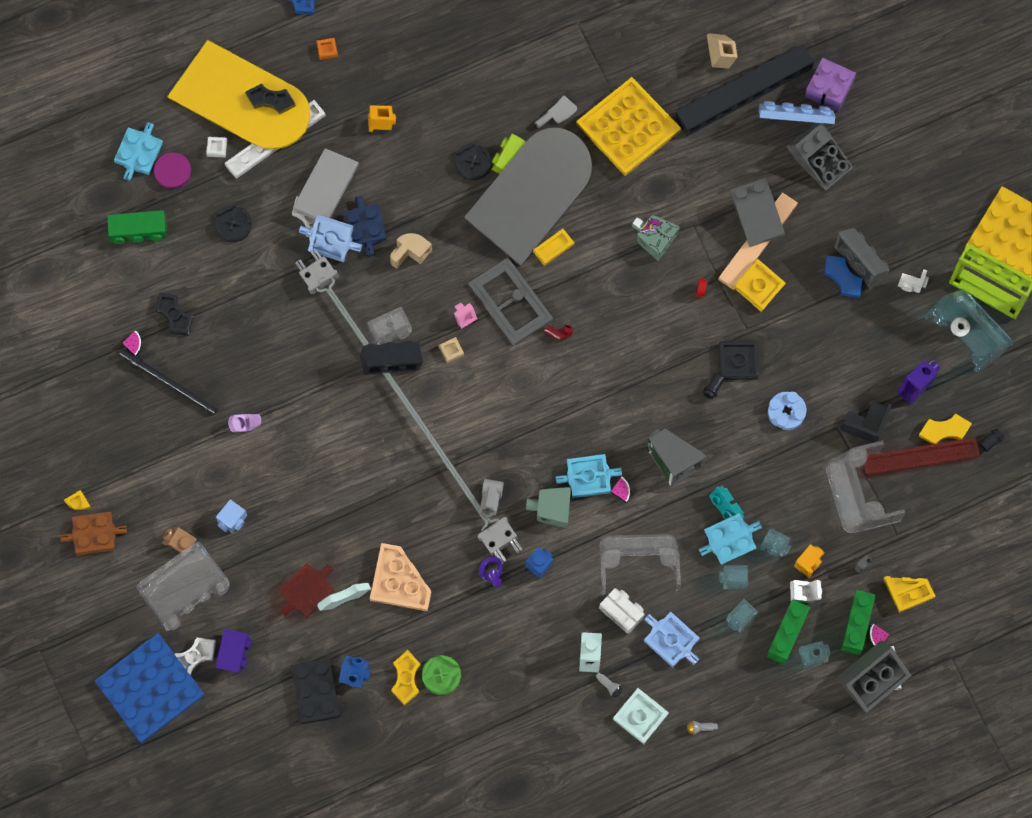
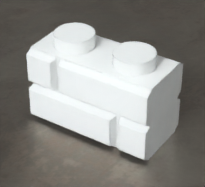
M615 588L600 603L599 609L629 634L644 618V609L635 602L633 604L629 601V596L623 590L618 591Z

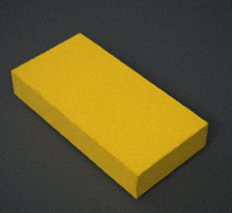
M561 229L533 249V253L545 266L572 247L574 241L564 229Z

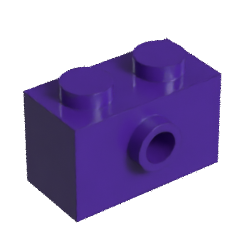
M224 629L216 668L241 673L242 669L245 670L247 665L245 654L246 650H250L252 639L249 638L250 634Z

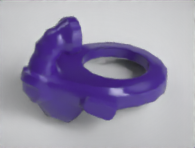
M491 556L483 560L479 567L480 577L491 582L495 587H500L502 584V580L499 579L503 568L501 560L496 556ZM493 562L498 564L497 570L485 573L487 565Z

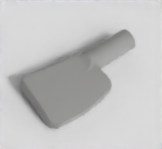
M562 96L534 124L537 128H540L550 119L559 124L571 117L577 111V107L567 97Z

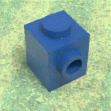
M538 547L526 560V568L541 579L553 566V556L548 550H542Z

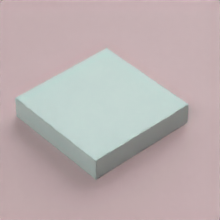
M637 688L614 716L613 720L641 743L645 744L669 712Z

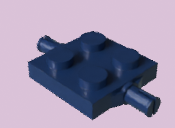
M356 196L357 208L342 212L344 223L354 226L351 235L352 242L362 244V247L366 248L367 257H373L375 255L373 245L387 240L380 205L378 203L364 206L363 196H359V199Z

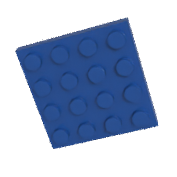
M159 633L95 680L96 684L141 744L205 696Z

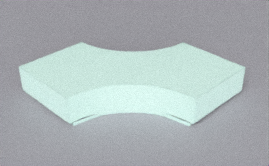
M369 583L355 584L341 592L331 594L318 603V608L320 611L334 609L347 601L360 598L371 590Z

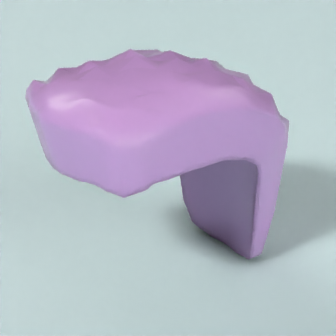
M259 414L232 415L229 417L228 425L232 432H248L261 425V417Z

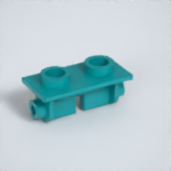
M724 486L716 487L709 495L724 520L737 513H740L743 519L745 518L744 512L737 502L732 505L730 504L734 498Z

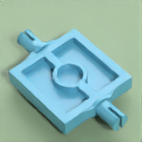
M147 122L144 131H137L128 127L115 156L114 162L123 165L127 169L123 177L127 181H131L134 172L150 175L162 147L163 140L151 135L154 125L150 124V122Z
M605 454L567 459V475L556 476V483H568L571 488L572 498L611 493L610 478L622 476L621 467L609 469Z
M737 513L704 529L709 539V545L699 548V551L702 552V556L713 551L722 565L756 549L757 547L752 539V532L762 529V526L759 525V521L748 526L741 514Z

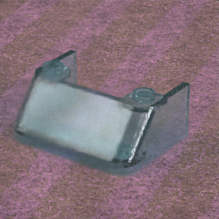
M963 290L943 296L924 316L925 319L934 317V322L940 327L949 326L951 328V323L956 318H964L969 322L970 330L968 334L960 338L974 352L972 354V361L976 365L973 369L975 372L987 368L1013 345L1012 339ZM958 324L959 329H964L962 324Z

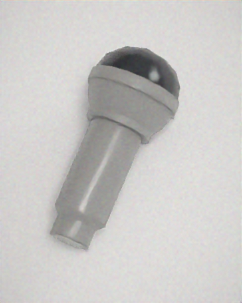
M601 673L596 675L598 681L608 689L611 696L617 697L621 694V685L611 682Z

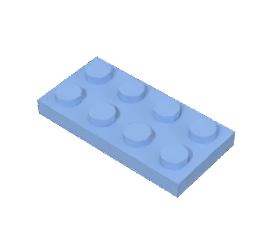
M764 101V104L759 103L760 118L835 124L834 111L830 110L828 106H819V109L806 104H802L801 107H794L791 103H782V105H775V102Z

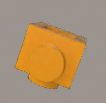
M370 105L368 114L369 132H373V129L392 130V125L396 124V114H392V106Z
M810 544L797 559L794 567L810 578L813 573L812 569L816 570L822 563L820 559L824 552L819 547H814Z

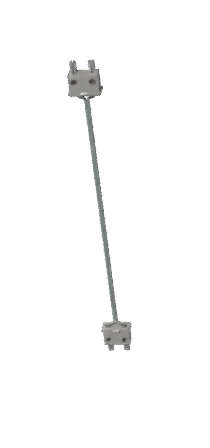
M315 249V253L312 251L311 254L316 262L310 266L305 267L301 260H298L299 263L296 261L295 264L300 270L299 274L308 286L310 294L326 291L364 346L369 344L331 289L339 275L325 256L321 257ZM383 373L484 520L485 525L481 529L482 532L478 534L479 541L484 543L492 556L495 555L500 560L502 558L504 562H506V559L501 550L511 544L515 551L520 553L519 550L522 551L523 549L517 542L518 537L508 524V519L504 517L501 520H490L480 513L479 503L390 373ZM497 521L495 524L484 530L487 527L488 522L493 523Z

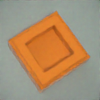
M335 38L316 41L320 60L338 57Z

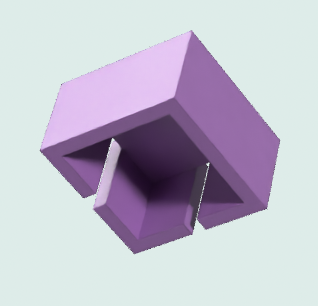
M822 58L807 87L805 97L820 104L824 93L826 97L823 106H828L830 109L839 112L854 82L856 73Z

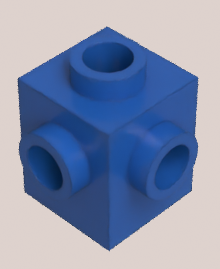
M346 655L341 667L339 682L349 684L352 687L362 688L364 681L369 680L371 672L368 669L369 661Z

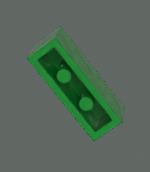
M164 210L107 215L108 236L111 243L124 244L129 241L140 243L144 240L161 241L167 238Z
M860 590L855 591L841 651L860 656L876 594Z
M792 599L768 652V658L785 665L809 612V606Z

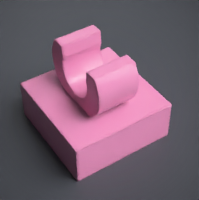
M460 302L454 306L457 310L454 315L461 329L477 320L474 308L470 303L464 306Z

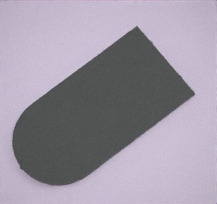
M547 128L535 133L527 140L464 218L521 266L588 183L592 162L586 145L574 133L561 128Z

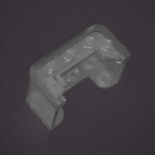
M196 542L142 580L136 589L167 632L170 629L172 631L178 628L181 624V615L190 613L200 601L203 603L211 597V593L213 595L218 594L219 596L225 594L229 590L230 583L201 542Z

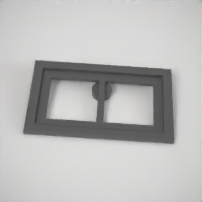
M508 257L468 283L469 287L513 346L553 320L551 314ZM506 272L518 289L513 291L511 299L497 307L483 286ZM525 297L538 317L515 331L500 310L515 300L521 301Z

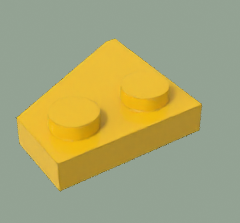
M886 576L883 579L899 613L936 597L928 579L890 578V576Z

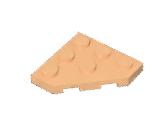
M381 543L370 601L428 611L431 590L428 585H426L400 546Z

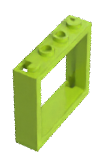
M969 243L959 258L949 282L1015 320L1032 291L1031 277ZM967 266L973 269L974 271L982 274L983 276L993 280L994 282L1020 295L1021 298L1018 299L1012 296L1011 294L1003 291L1002 289L992 285L991 283L965 270L964 267ZM955 278H956V279L960 280L961 282L958 284V283H956L954 280H955ZM1012 309L1015 311V313L1012 314L1009 311Z

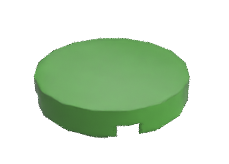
M445 655L436 656L429 659L424 665L422 681L431 693L447 695L459 686L461 670L458 663L451 657Z

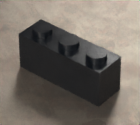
M419 341L387 342L380 345L371 343L363 346L360 353L364 375L418 371L423 363Z

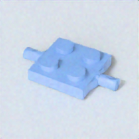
M317 215L312 229L302 225L299 229V233L309 236L310 245L308 251L310 252L313 251L315 253L314 250L316 249L322 256L344 262L349 249L361 251L362 244L352 242L351 235L354 227L352 225Z
M672 612L660 621L654 619L651 614L644 619L653 627L651 633L644 639V642L671 667H674L685 657L693 665L696 664L699 658L691 652V649L700 638Z

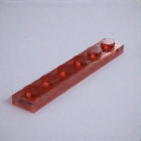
M975 437L862 456L865 475L870 476L979 458L980 454Z

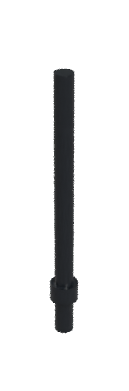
M124 349L120 351L119 356L129 361L130 365L134 368H140L212 415L217 412L216 407L144 363L142 358L137 355L133 356Z

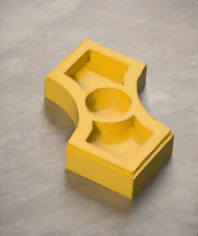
M956 413L947 421L937 422L929 419L920 432L919 437L934 446L946 438H954L961 441L972 423Z
M408 650L393 662L398 672V679L391 692L404 706L419 694L414 678L421 664Z

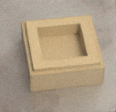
M456 337L439 345L447 363L464 356V352Z

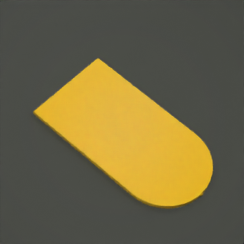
M209 40L206 41L168 95L169 99L246 141L265 149H279L295 143L306 132L310 122L309 103L299 89ZM259 84H263L272 91L287 89L296 106L280 115L276 110L269 107L254 109L245 92Z

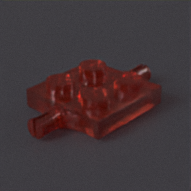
M306 563L279 589V592L288 601V604L280 612L286 617L291 610L295 609L308 618L318 608L319 602L335 592L326 581V577L333 569L327 564L319 572Z

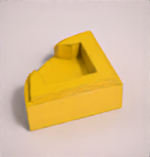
M81 490L64 499V502L72 509L87 510L91 508Z

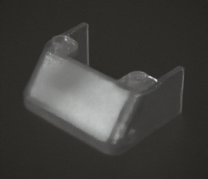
M883 441L852 448L833 458L827 464L826 472L842 526L849 533L900 522L905 514L904 509L885 514L884 508L879 502L872 501L866 503L855 468L864 465L867 461V456L879 454L884 445Z
M670 534L603 537L599 543L601 595H605L606 591L605 569L617 567L621 556L660 555V561L663 565L674 567L675 592H679L681 575L676 538Z

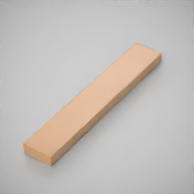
M783 192L775 202L782 225L798 204V202ZM746 240L718 280L734 290L733 286L756 261L771 240L749 247Z

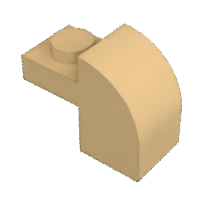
M409 233L400 236L397 239L398 248H395L390 255L391 265L397 269L408 256L421 264L431 253L432 244L418 234Z

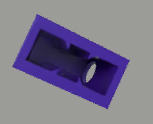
M923 361L906 376L897 393L912 405L933 383L938 375L939 365L935 361H931L929 364Z

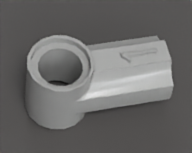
M484 479L483 497L480 506V513L484 516L491 517L496 515L499 499L502 497L504 482Z

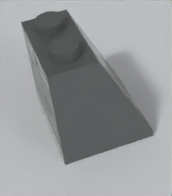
M663 429L662 431L656 430L650 434L647 450L671 487L704 468L706 455L672 432Z

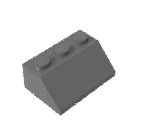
M851 228L838 233L834 246L843 258H846V262L862 278V281L869 289L888 276L890 271L888 264L877 256L873 246H869L866 243L865 237L861 232Z
M881 640L836 678L847 693L867 713L912 675L893 648Z

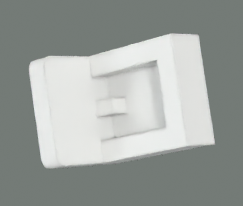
M923 270L920 278L902 273L898 287L907 292L914 291L920 293L922 287L926 288L929 277H926L927 270Z
M791 581V601L793 599L797 602L813 603L820 600L822 595L821 581Z

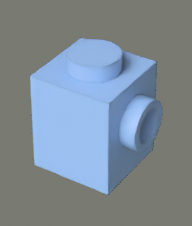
M230 499L216 516L217 526L223 531H230L233 534L235 530L238 531L243 526L244 519L247 517L246 510Z

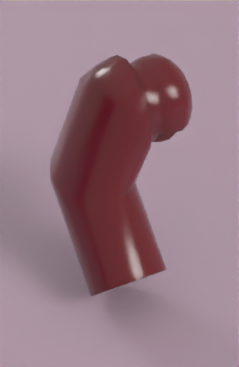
M567 324L557 330L548 325L544 333L560 341L572 336L573 327Z

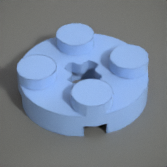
M781 392L770 400L768 407L769 420L774 426L783 428L782 430L796 429L805 419L807 411L805 402L796 392ZM784 407L792 409L790 415L782 412Z

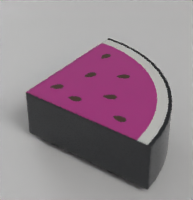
M135 330L122 344L134 356H138L141 352L142 341L139 333Z
M622 476L612 489L611 494L627 504L630 498V486Z
M872 624L869 630V638L872 647H874L881 640L885 642L889 634L875 624Z

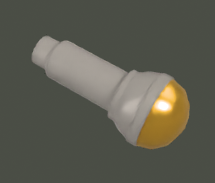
M690 721L687 725L688 732L693 735L700 731L718 729L717 723Z

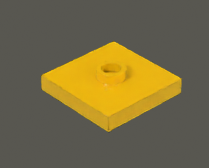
M757 258L733 288L757 309L762 311L786 283Z

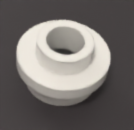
M956 318L951 323V331L954 335L963 337L968 334L970 324L966 319ZM958 324H962L964 329H959Z

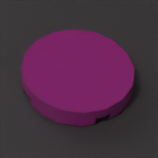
M180 153L164 154L157 160L154 166L157 182L167 189L181 188L187 184L191 177L190 162Z

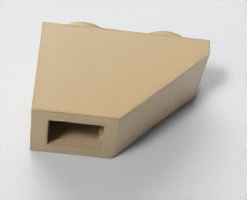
M707 34L712 67L729 69L738 58L735 41L726 35Z

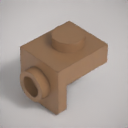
M171 527L165 532L162 544L174 548L184 556H188L197 539L179 527Z

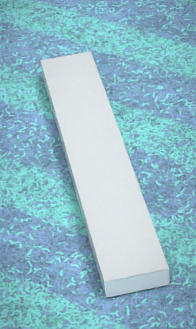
M315 100L309 103L311 116L308 128L326 116ZM251 144L225 162V166L237 179L278 149H265Z

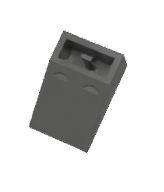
M813 123L786 146L795 160L824 190L831 187L853 168L823 123Z

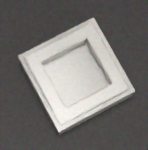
M208 137L207 157L226 158L227 138Z

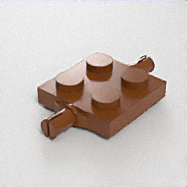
M111 512L72 517V533L60 534L61 543L73 541L77 556L115 550L116 535L127 534V526L115 527Z

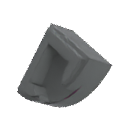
M868 555L864 556L854 569L861 573L872 562V558Z

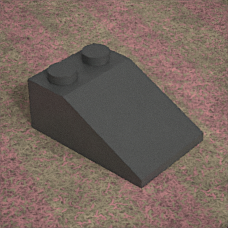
M766 178L730 190L732 202L749 247L785 235Z

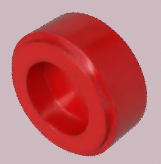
M698 279L695 292L696 297H704L707 286L706 279Z

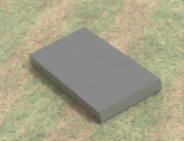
M324 149L295 202L293 211L312 219H316L317 215L331 218L357 170L359 162Z

